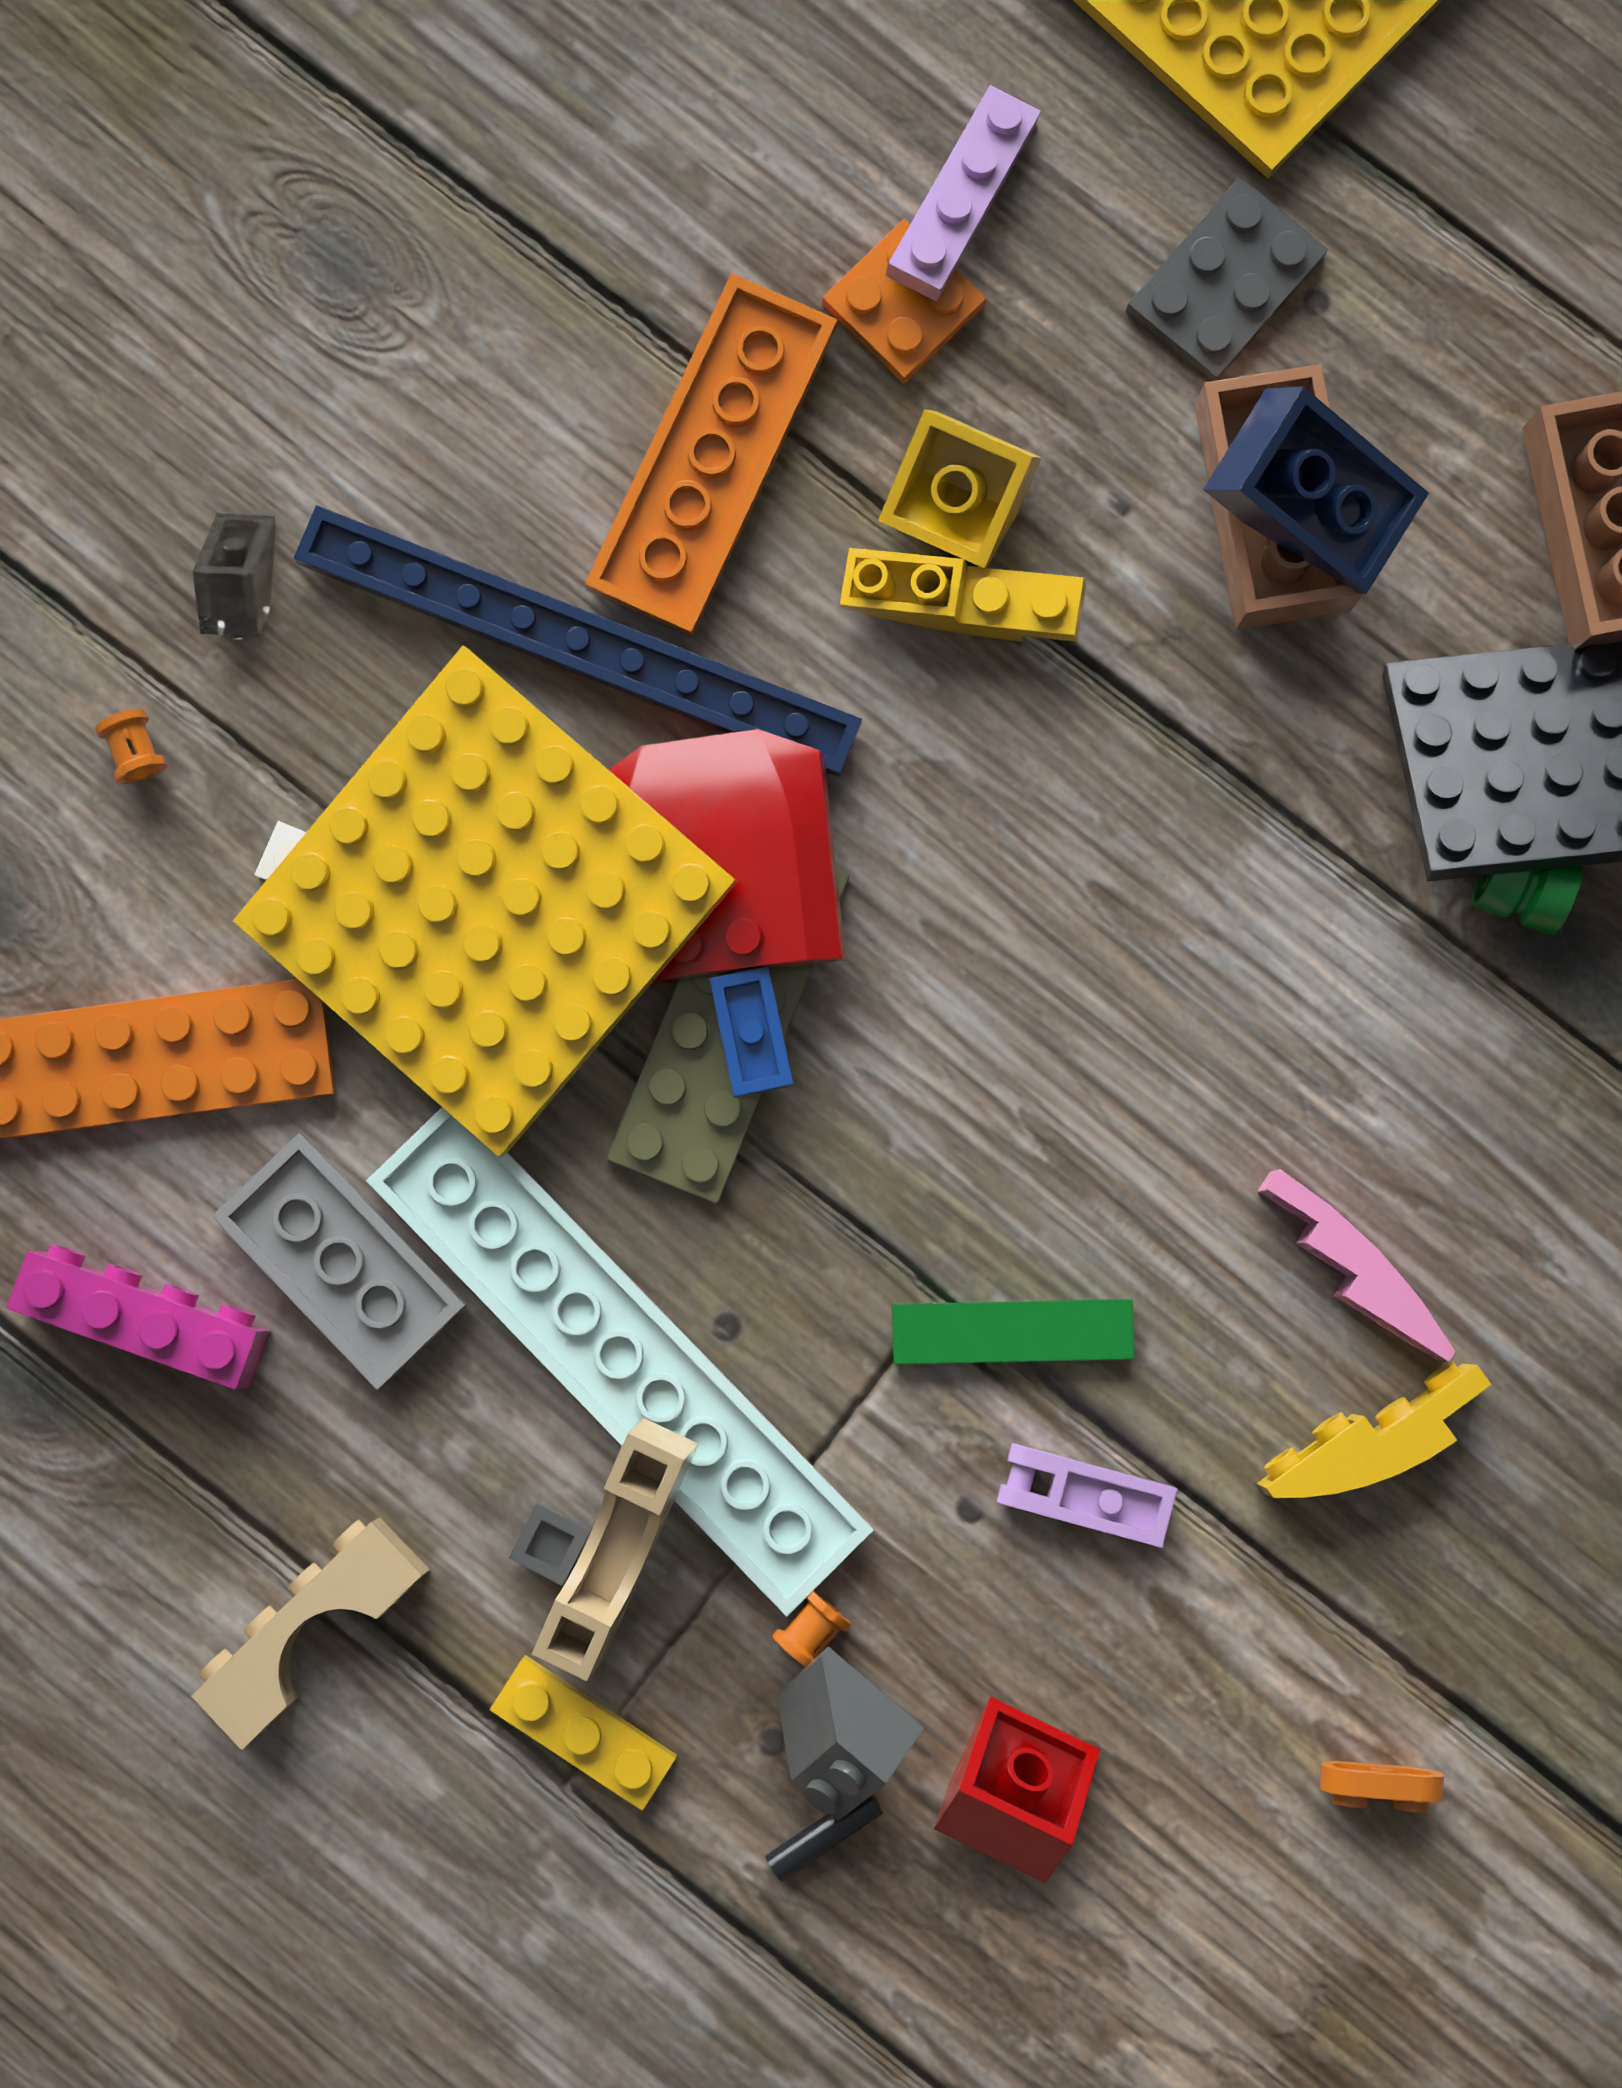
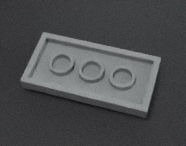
M298 1133L211 1216L376 1390L382 1389L467 1306L460 1296L302 1133Z

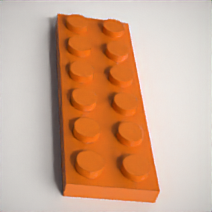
M731 273L585 582L587 591L693 637L835 334L838 319Z
M298 979L0 1019V1141L337 1095L326 1004Z

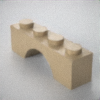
M645 1418L628 1432L604 1486L603 1502L590 1536L573 1571L554 1601L531 1655L585 1681H588L601 1665L699 1445L698 1443Z
M381 1517L370 1522L367 1526L359 1519L354 1522L332 1544L339 1553L322 1570L314 1562L287 1587L294 1597L280 1611L276 1612L269 1605L243 1630L250 1640L234 1655L225 1648L198 1673L205 1683L191 1697L241 1750L252 1743L298 1698L291 1678L290 1658L295 1639L309 1619L316 1614L335 1609L354 1610L378 1619L430 1570Z

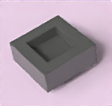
M538 1502L509 1559L563 1586L592 1529Z

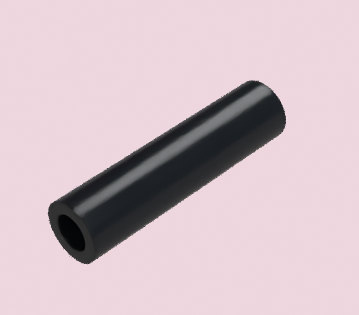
M871 1795L839 1821L831 1814H826L765 1855L766 1860L776 1877L783 1882L884 1814L875 1796Z

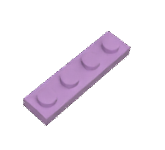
M991 85L989 86L890 259L885 276L936 302L938 301L1036 127L1041 113L1040 110Z

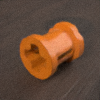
M131 709L116 713L103 719L95 727L98 737L106 739L117 768L113 772V776L118 785L144 781L157 775L167 767L165 758L162 755H157L145 726L149 722V717L144 709ZM126 739L131 740L136 755L131 753Z
M814 1590L806 1597L808 1603L785 1630L777 1629L772 1635L773 1639L804 1667L827 1647L840 1630L846 1632L852 1625L840 1611Z

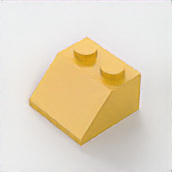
M924 409L878 521L982 568H987L1019 513L1042 457L937 411Z

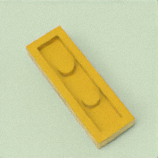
M527 1655L522 1658L489 1709L642 1811L677 1754Z

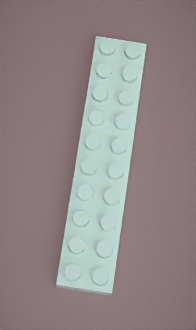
M443 1107L366 1180L621 1446L628 1432L643 1418L699 1444L674 1501L786 1617L873 1531V1528L509 1153L504 1157H498Z

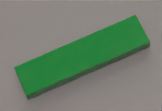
M1092 1299L892 1304L893 1364L1134 1359L1133 1300Z

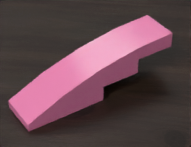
M1278 1169L1269 1172L1257 1192L1307 1223L1296 1245L1346 1276L1334 1297L1435 1361L1449 1362L1456 1351L1421 1298L1381 1251L1331 1205L1284 1171Z

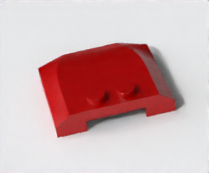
M755 729L644 745L608 769L738 881L651 985L671 983L674 979L752 970L766 966H785L789 968L846 960L824 754L820 750Z

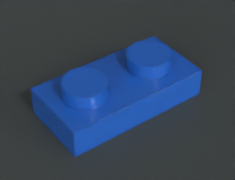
M769 966L709 978L734 1098L793 1086Z

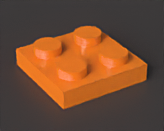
M905 218L822 297V306L838 319L903 385L983 309L986 303V297L957 268L937 302L885 276L888 263L910 226V223Z

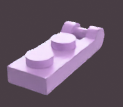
M1011 1443L1007 1461L1013 1463L1007 1485H1000L996 1502L1157 1547H1163L1177 1488ZM1036 1469L1053 1473L1047 1496L1030 1492Z

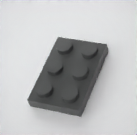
M1239 176L1132 298L1125 312L1208 381H1217L1324 259L1328 248Z

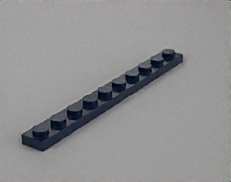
M318 505L314 508L294 555V560L300 566L725 733L759 729L820 750L824 754L826 772L837 777H841L862 724V719Z

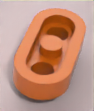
M1325 1761L1321 1762L1319 1789L1332 1793L1331 1803L1340 1806L1364 1808L1368 1807L1369 1798L1393 1800L1392 1807L1394 1809L1425 1813L1430 1812V1802L1443 1801L1444 1774L1417 1767Z

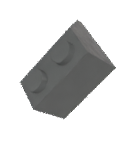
M830 1647L822 1651L785 1685L777 1695L791 1781L804 1791L806 1800L815 1809L825 1814H831L838 1821L888 1782L924 1729L922 1725Z

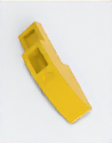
M849 548L840 606L851 611L900 623L980 637L1023 642L1024 636L1078 642L1087 584L1083 577L967 566L964 559Z
M1451 1361L1438 1368L1423 1381L1428 1389L1415 1399L1408 1402L1405 1397H1401L1383 1408L1375 1416L1379 1422V1425L1375 1428L1362 1415L1351 1414L1347 1418L1342 1412L1333 1415L1314 1429L1312 1434L1317 1440L1299 1453L1293 1447L1289 1448L1264 1466L1268 1476L1259 1481L1257 1486L1263 1494L1273 1498H1307L1337 1494L1369 1486L1401 1474L1432 1458L1455 1443L1457 1439L1443 1420L1492 1384L1478 1365L1461 1364L1457 1367Z

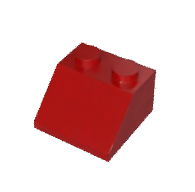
M990 1696L950 1780L934 1830L1046 1883L1073 1845L1100 1749Z

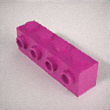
M51 1244L48 1252L27 1251L6 1309L235 1390L251 1387L271 1332L268 1329L253 1325L256 1317L255 1314L226 1304H221L218 1312L196 1304L199 1295L194 1292L169 1284H164L162 1292L140 1285L143 1275L113 1264H107L105 1272L83 1265L86 1257L85 1254L56 1244Z

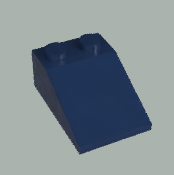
M1305 387L1266 388L1203 489L1244 524L1359 594L1368 593L1429 494L1428 491Z

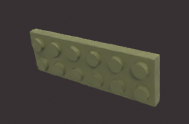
M836 868L839 899H841L850 873ZM814 964L789 968L785 966L769 967L784 1039ZM737 972L679 979L606 1158L608 1161L716 1204L719 1203L762 1096V1093L734 1098L709 978Z

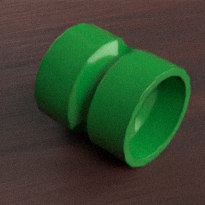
M1572 866L1479 876L1473 893L1472 905L1474 908L1503 919L1512 913H1517L1520 925L1552 937L1563 926L1575 902L1583 876V867Z

